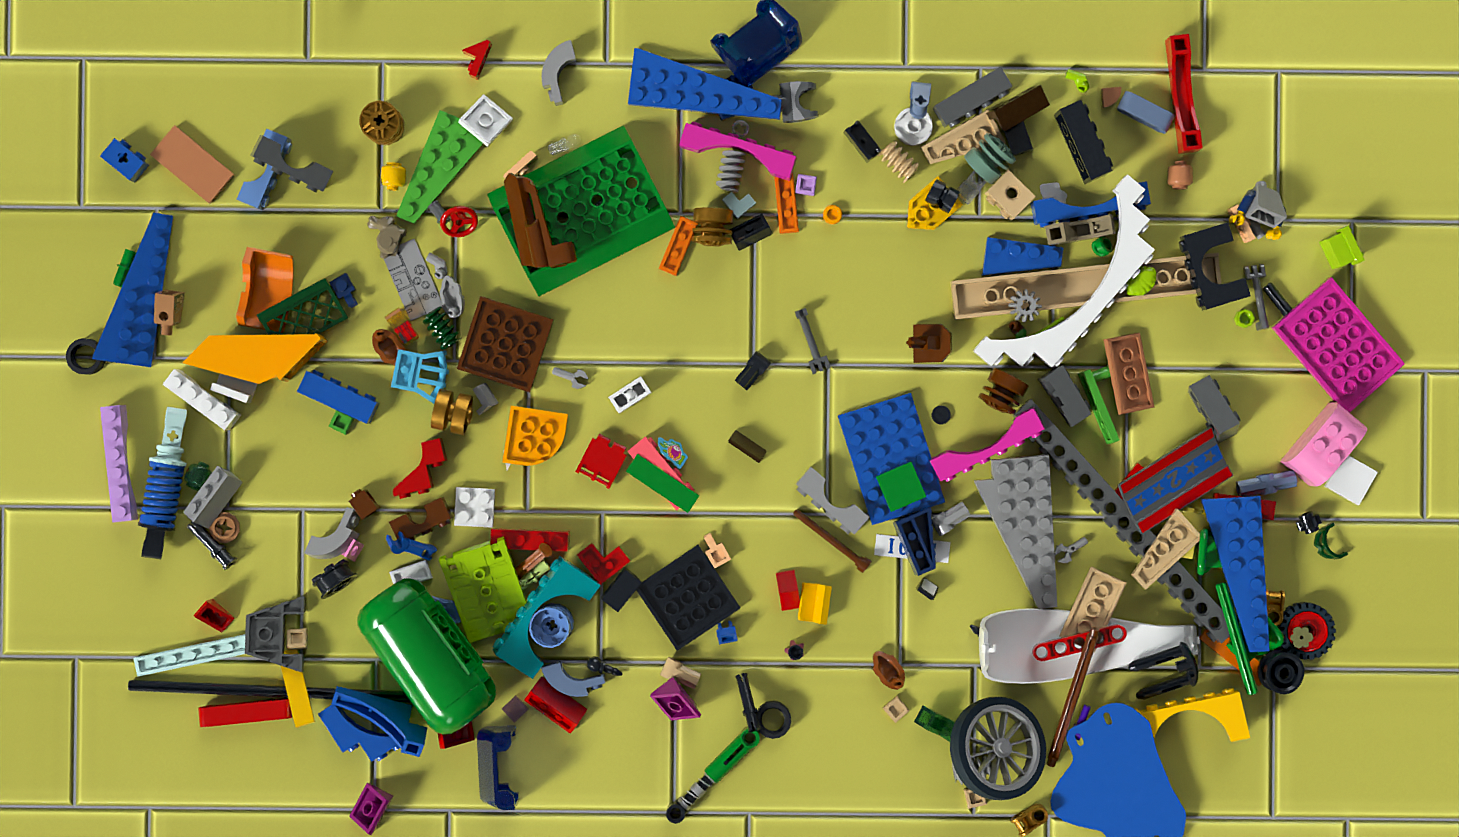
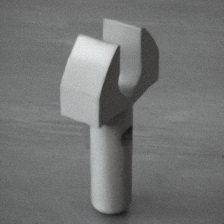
M557 367L553 368L552 374L570 380L573 388L581 389L586 387V385L579 384L575 379L580 376L588 379L584 371L578 369L577 372L571 373Z
M1083 537L1068 547L1063 546L1062 543L1057 545L1054 550L1055 555L1061 551L1066 552L1065 556L1057 561L1061 563L1072 561L1071 554L1088 544V540Z

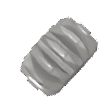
M1027 289L1023 291V295L1020 291H1017V297L1011 296L1010 298L1015 303L1008 304V307H1014L1010 314L1017 313L1015 320H1019L1022 316V322H1026L1027 317L1030 321L1034 320L1033 314L1036 316L1040 314L1035 309L1042 308V305L1036 304L1040 297L1033 299L1034 291L1028 296ZM1022 301H1024V303L1028 302V311H1026V309L1021 308V306L1023 305Z

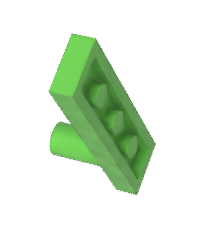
M1109 365L1093 372L1089 369L1078 373L1106 444L1119 441L1118 434L1096 384L1111 377Z

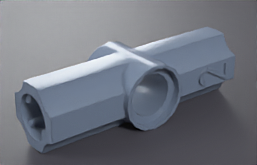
M1294 470L1276 474L1267 473L1258 475L1256 478L1236 481V491L1238 496L1241 497L1257 494L1266 495L1275 493L1277 490L1297 486V477Z

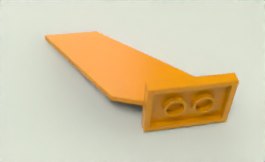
M317 333L297 335H209L182 363L257 384L275 377L281 381L288 382L328 341Z

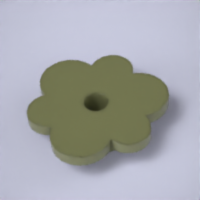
M1295 627L1290 639L1296 648L1308 647L1309 642L1313 640V635L1309 633L1306 627Z

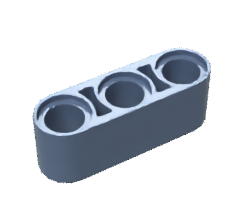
M1125 91L1117 107V110L1122 114L1163 134L1167 133L1175 117L1171 112L1129 91Z

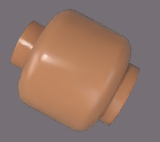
M1175 161V165L1168 167L1167 182L1172 186V189H1188V186L1193 183V168L1190 165H1186V161Z

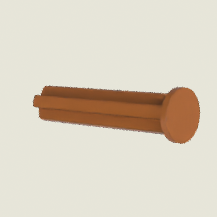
M541 543L533 554L515 568L519 580L544 558L552 555V549L549 545Z

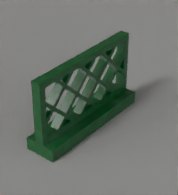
M326 277L257 314L268 335H273V333L287 335L281 333L283 322L295 325L292 335L295 334L297 326L307 328V334H309L310 330L315 331L311 334H320L348 318ZM326 290L329 291L331 295L330 304L318 301L320 293ZM307 300L315 302L313 313L302 311L303 303ZM317 304L329 307L326 317L315 314ZM331 307L339 309L343 317L337 320L328 318ZM293 310L298 312L296 322L284 320L287 311ZM300 313L312 316L309 326L298 324ZM314 317L325 319L322 328L316 329L311 327ZM272 319L281 321L279 331L270 330L267 322ZM327 320L332 321V323L326 325Z

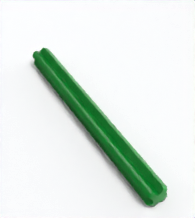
M1218 583L1216 585L1217 593L1246 694L1254 695L1258 693L1229 589L1227 583Z

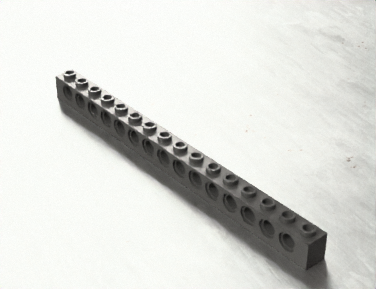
M1028 399L1016 410L1015 415H1012L1014 417L1012 421L1014 422L1016 415L1034 406L1045 427L1042 432L1047 431L1050 434V439L1048 442H1044L1041 439V435L1036 438L1030 436L1028 439L1032 443L1037 442L1040 446L1038 449L1043 455H1049L1053 460L1051 464L1058 471L1062 470L1066 474L1064 478L1070 485H1076L1079 489L1077 493L1084 500L1087 498L1092 503L1090 507L1097 514L1100 512L1105 517L1103 519L1105 524L1109 528L1112 526L1117 531L1116 536L1122 542L1126 541L1130 545L1129 550L1136 557L1139 555L1143 558L1145 548L1153 543L1156 536L1148 530L1144 534H1140L1138 541L1134 542L1132 540L1133 532L1138 531L1125 502L1032 399ZM1058 445L1063 449L1061 456H1056L1054 453V448ZM1069 460H1074L1076 463V467L1072 471L1067 468ZM1083 474H1086L1089 478L1088 483L1085 485L1080 482V477ZM1096 488H1099L1102 492L1101 497L1098 499L1093 497V491ZM1110 502L1114 504V511L1112 513L1106 511V505ZM1121 517H1125L1127 519V525L1125 527H1121L1119 525V519ZM1179 561L1157 579L1161 585L1165 584L1169 588L1167 592L1174 599L1178 598L1182 602L1180 606L1186 613L1191 612L1195 617L1193 619L1200 628L1204 627L1208 631L1206 635L1213 642L1217 640V642L1223 643L1230 636L1223 610ZM1173 574H1177L1179 577L1176 584L1171 583V576ZM1187 588H1190L1192 591L1189 598L1184 597V591ZM1202 602L1205 608L1199 613L1197 605ZM1212 617L1217 618V624L1214 627L1210 626V619Z

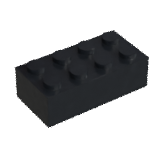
M1079 100L1059 109L1054 114V117L1085 185L1113 171L1111 168L1113 163L1110 157L1105 155V145L1102 139L1097 137V127L1094 121H1090L1087 105L1083 104L1082 100Z

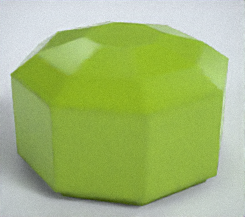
M1247 309L1236 312L1234 317L1236 325L1241 328L1251 326L1255 319L1252 311Z

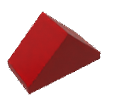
M795 570L776 573L782 611L799 608L800 599Z
M214 599L205 601L194 614L195 618L221 633L235 619Z

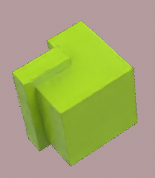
M1349 225L1336 230L1337 234L1319 242L1331 269L1340 268L1349 263L1355 265L1365 261L1364 254L1360 251L1352 234L1353 230L1349 228Z

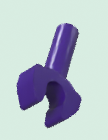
M1084 704L1078 721L1074 723L1073 727L1086 721L1091 709L1089 705ZM1079 733L1075 735L1076 740L1079 741L1081 739Z

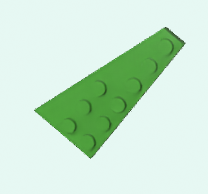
M439 110L396 217L415 224L428 210V206L440 196L447 185L453 181L484 144L458 123L460 118Z

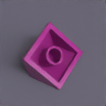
M674 677L670 678L650 695L671 721L700 718L701 716L693 699Z
M366 783L349 817L367 834L372 835L387 810L393 795L370 783Z

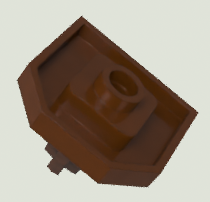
M943 324L913 325V337H909L906 344L909 348H913L914 363L944 362L952 353V333Z

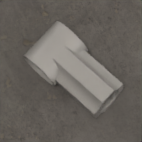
M960 502L949 510L938 513L931 520L938 535L942 536L952 530L956 524L971 515L964 503Z

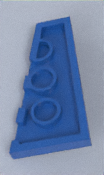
M987 237L982 276L1061 267L1063 247Z

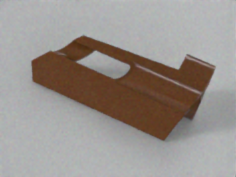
M508 173L504 180L521 265L537 268H557L577 262L574 243L552 244L537 188L533 181L524 176ZM529 193L531 194L536 220L534 219Z

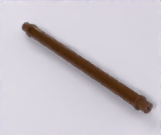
M1091 627L1082 649L1047 756V765L1050 767H1055L1056 762L1059 760L1098 640L1099 629L1096 627Z

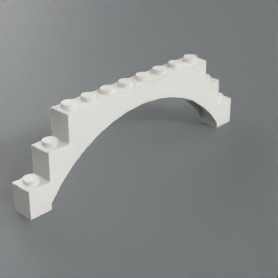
M1129 175L1124 176L1112 190L1116 194L1118 204V235L1113 258L1098 288L1074 314L1050 329L1035 335L1008 340H990L985 336L974 348L973 352L989 366L997 365L1003 359L1002 354L1004 352L1020 367L1023 365L1027 366L1033 360V353L1049 367L1054 365L1057 367L1064 359L1062 355L1066 351L1070 352L1076 346V339L1079 336L1083 337L1089 331L1088 326L1092 321L1095 323L1102 316L1100 312L1104 307L1109 308L1115 301L1113 297L1118 292L1121 294L1128 286L1126 282L1130 278L1134 279L1140 273L1139 267L1143 263L1147 264L1153 258L1152 252L1155 249L1137 235L1138 233L1143 234L1149 227L1147 223L1150 219L1133 205V203L1137 205L1144 197L1142 193L1145 189Z

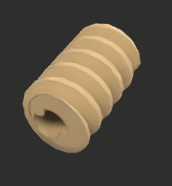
M894 141L886 146L878 156L884 155L881 161L889 160L887 167L889 168L894 165L892 172L900 171L898 178L905 176L903 181L905 183L917 171L919 164L915 163L912 165L913 158L906 159L908 153L901 154L903 147L895 148L897 141Z

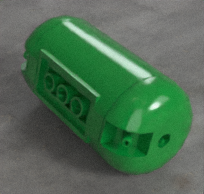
M404 578L382 591L361 608L357 617V626L423 719L427 721L426 723L429 727L440 734H452L479 716L494 702L497 695L496 685L482 664L484 662L439 600L435 601L420 581L413 578Z

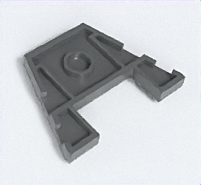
M301 596L297 599L246 615L245 654L303 672V654H284L285 615L305 614L306 597Z

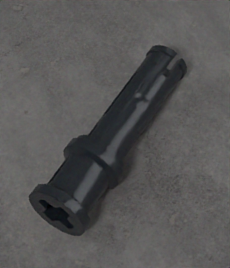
M193 521L191 525L188 524L187 529L211 552V557L217 559L223 566L222 569L224 571L237 561V558L232 557L226 550V546L220 545L201 525Z

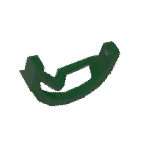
M1333 522L1320 528L1316 533L1314 546L1318 548L1317 553L1320 556L1335 560L1347 556L1348 552L1335 554L1328 547L1327 533L1330 528L1335 526ZM1321 534L1323 545L1319 542Z

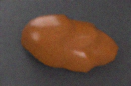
M378 329L373 333L372 344L375 352L379 354L384 363L395 366L398 349L405 351V347L398 340L397 336L388 330Z
M881 651L875 652L873 654V671L880 678V681L891 689L898 690L902 688L905 682V673L897 659L893 655H887Z

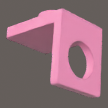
M353 539L347 551L342 555L355 562L364 545Z

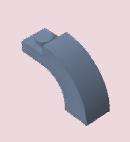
M562 661L541 667L550 685L559 692L569 696H588V687H591L592 690L603 687L602 684L606 682L604 674L584 679L574 678L564 670Z

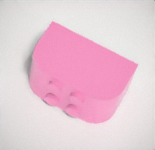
M1337 402L1328 403L1280 462L1288 469L1294 470V473L1309 486H1320L1335 473L1363 439L1367 432V427Z

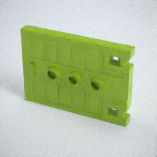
M504 537L498 538L497 543L492 545L488 541L453 552V557L448 559L446 555L439 557V563L469 643L505 632L506 626L513 622L518 609L522 606L524 607L527 600ZM499 550L501 551V554H498V555H495V554H494V552H496V551H499ZM455 564H456V567H457V568H454V569H451V568H450L451 565H455Z

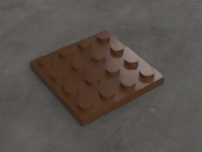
M480 296L457 369L530 393L554 320Z

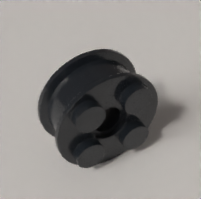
M342 559L335 565L333 563L324 568L325 572L323 574H319L312 579L313 587H318L322 593V599L338 593L357 578L358 574L351 571L348 566V560Z
M1281 649L1271 650L1260 659L1258 678L1265 688L1278 694H1290L1301 685L1304 678V666L1301 659L1295 654Z

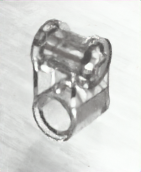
M975 170L957 188L960 191L958 197L967 205L973 201L987 182L983 178V182L981 180L976 182L975 174H979Z

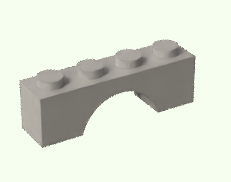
M809 467L797 481L796 485L798 488L796 490L804 497L808 494L813 499L811 501L813 505L818 509L823 507L827 511L825 514L833 522L837 519L842 524L840 526L842 530L847 534L852 532L855 535L868 520L869 516L855 504L844 508L831 505L824 495L826 479L812 467Z

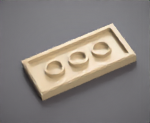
M1090 567L1059 636L1065 637L1089 631L1091 627L1101 628L1107 626L1126 582L1094 567ZM1098 633L1097 643L1100 642L1103 636L1101 633ZM1078 637L1074 643L1082 647L1084 640Z

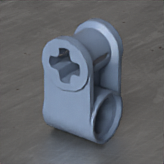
M913 81L911 83L910 114L916 119H922L927 114L931 83Z

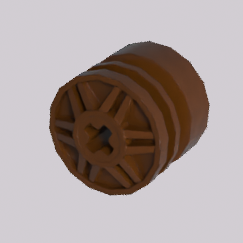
M993 368L987 380L994 386L993 388L983 386L982 389L988 392L989 395L980 393L978 398L983 400L989 407L1001 413L1015 415L1016 410L1009 405L1012 404L1019 407L1020 404L1013 397L1014 395L1024 397L1029 385L1004 371Z

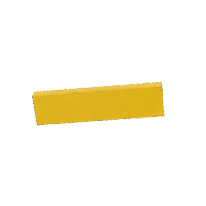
M298 649L284 651V654H299ZM281 666L295 727L298 728L315 723L304 673Z

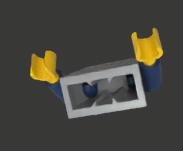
M1259 181L1253 189L1246 192L1237 209L1238 213L1230 216L1229 223H1234L1237 219L1235 226L1242 225L1245 221L1243 214H1245L1249 219L1272 227L1273 229L1267 230L1266 238L1278 240L1282 236L1279 228L1282 227L1283 221L1287 218L1286 209L1283 206L1280 194L1275 190L1267 188L1265 181Z

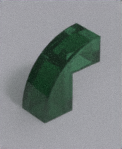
M923 705L914 722L927 731L935 733L950 742L955 721Z

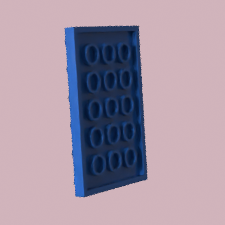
M911 393L838 415L872 525L945 503L937 474L930 462L932 458ZM911 461L926 497L890 512L875 476Z

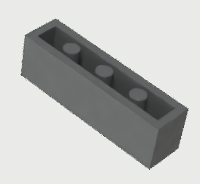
M999 67L936 104L933 110L944 128L947 126L952 128L960 123L959 119L966 116L969 118L976 114V109L982 106L984 109L993 104L992 100L999 96L1001 99L1010 93L1009 90L1012 88V84L1002 67Z

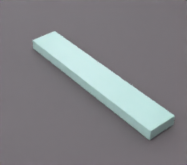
M245 634L134 657L137 677L245 654Z

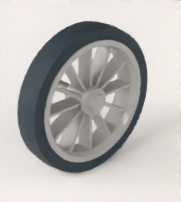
M988 697L972 703L958 716L951 733L950 754L957 775L969 790L983 798L1009 800L1025 794L1039 780L1046 761V741L1038 720L1026 706L1006 697ZM992 712L1001 713L998 731ZM984 715L986 716L990 733L978 721ZM1009 716L1016 723L1005 735L1007 719ZM973 727H975L988 742L970 737ZM1020 727L1025 739L1010 743L1009 739ZM969 741L984 746L980 748V753L970 755ZM1026 742L1027 755L1013 751L1012 746ZM988 754L989 756L976 770L971 758ZM1009 755L1026 759L1023 770ZM992 761L989 781H987L981 774ZM1007 763L1018 775L1014 781H1011ZM999 766L1004 785L996 784Z

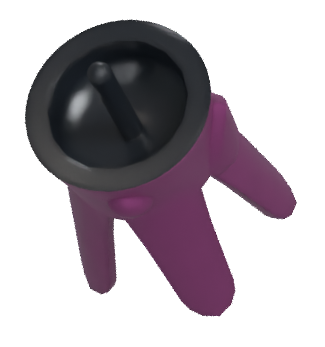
M791 640L790 648H785L784 651L791 660H799L804 656V644L800 643L798 645L794 640Z

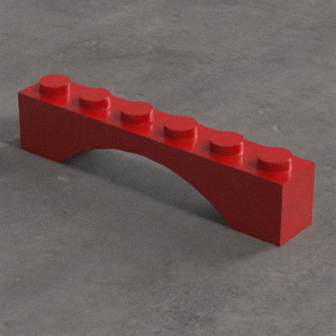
M1189 34L1169 36L1165 40L1175 116L1178 154L1198 152L1203 149L1192 94Z

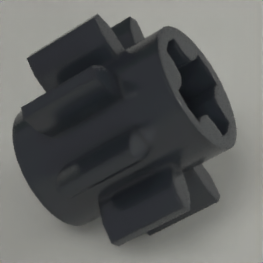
M1309 511L1298 516L1300 521L1296 522L1299 531H1305V534H1310L1319 530L1318 524H1321L1322 521L1319 514L1313 515V512Z

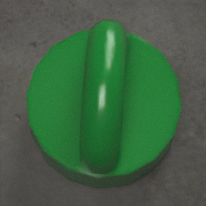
M1101 236L1092 242L1093 252L1100 257L1106 256L1113 251L1112 243L1106 236Z

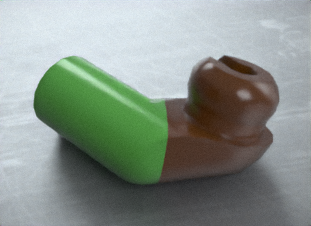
M1011 321L1009 323V329L1016 336V339L1026 337L1027 331L1019 321Z

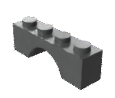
M263 135L259 136L250 155L254 157L253 162L263 167L266 163L272 166L271 171L282 175L284 172L290 175L289 180L297 184L302 181L307 184V189L315 193L318 190L324 191L333 173L332 170L316 162H312L303 168L290 167L281 156V144Z

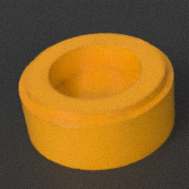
M836 205L827 206L823 212L824 221L831 225L837 224L842 218V211Z

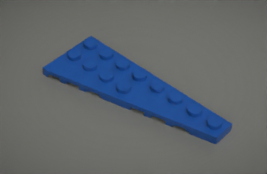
M1261 496L1201 499L1248 651H1270Z

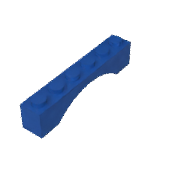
M1147 181L1138 183L1145 189L1142 193L1144 197L1137 205L1133 203L1140 211L1145 210L1146 206L1151 204ZM1116 196L1103 204L1089 207L1071 206L1061 203L1054 198L1031 202L1034 226L1040 225V228L1052 225V222H1070V219L1075 218L1078 221L1086 220L1092 215L1101 217L1108 215L1110 212H1115L1118 215Z

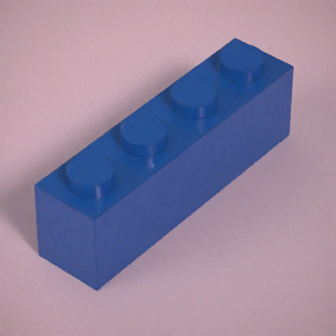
M315 369L312 372L306 371L297 390L298 393L361 422L371 423L380 404L375 401L376 397L367 393L363 396L358 393V389L349 385L345 388L340 385L341 381L332 377L328 380L323 377V373Z

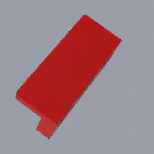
M542 676L524 699L525 702L570 734L587 711V708L572 697L552 687Z

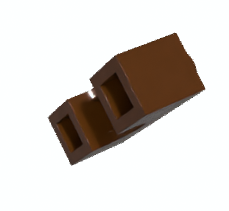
M441 497L424 505L427 518L422 524L414 522L409 513L390 521L389 524L396 539L398 540L399 531L403 533L405 538L415 540L414 536L419 533L424 536L432 532V527L439 525L441 528L449 524V519L453 518L445 498Z

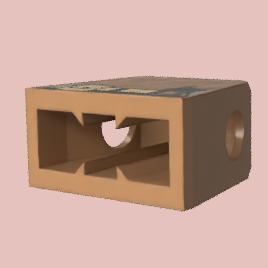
M163 290L155 293L154 323L161 324L160 334L172 335L173 326L181 322L185 292Z

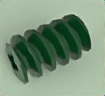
M439 306L425 316L423 324H429L427 327L428 331L434 330L432 337L439 336L436 339V343L443 342L440 348L444 350L453 346L462 338H456L459 334L458 331L452 333L455 326L447 325L450 319H443L446 313L439 314L442 308Z

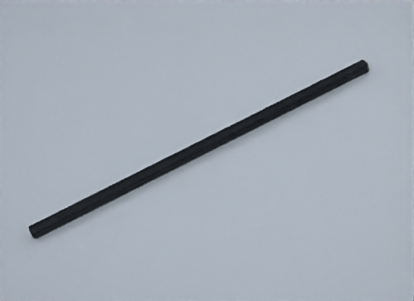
M130 680L128 682L129 691L288 697L286 686ZM307 687L309 698L333 699L336 688ZM351 689L397 702L412 703L404 691Z

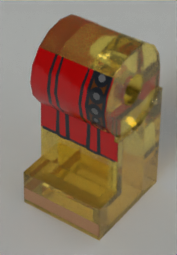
M398 307L385 316L387 322L406 346L419 338L402 308Z

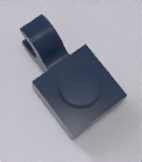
M347 273L329 282L338 299L345 298L346 303L351 308L358 305L352 292L356 291V288Z

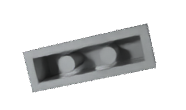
M217 466L183 513L194 523L209 529L243 482L232 472Z

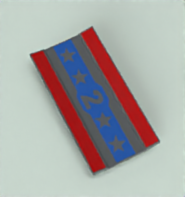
M1209 426L1119 483L1118 487L1135 526L1140 534H1144L1169 518L1175 509L1180 511L1234 475L1226 464L1215 439L1212 426Z

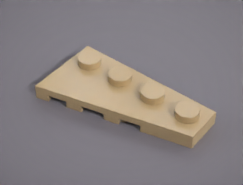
M985 110L921 146L929 164L966 155L972 147L983 150L979 145V140L982 139L987 142L984 138L987 132L1006 144L994 119L989 120L986 114L989 110Z

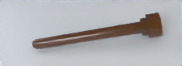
M797 509L793 512L796 518L855 562L856 569L861 573L872 562L866 556L865 558L863 556L859 557Z

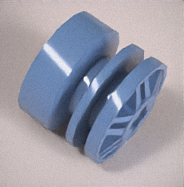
M550 603L544 605L533 615L530 621L529 631L532 639L543 647L553 648L559 646L570 636L573 630L574 619L572 613L561 604ZM552 620H555L556 626L554 628H552V624L549 623Z

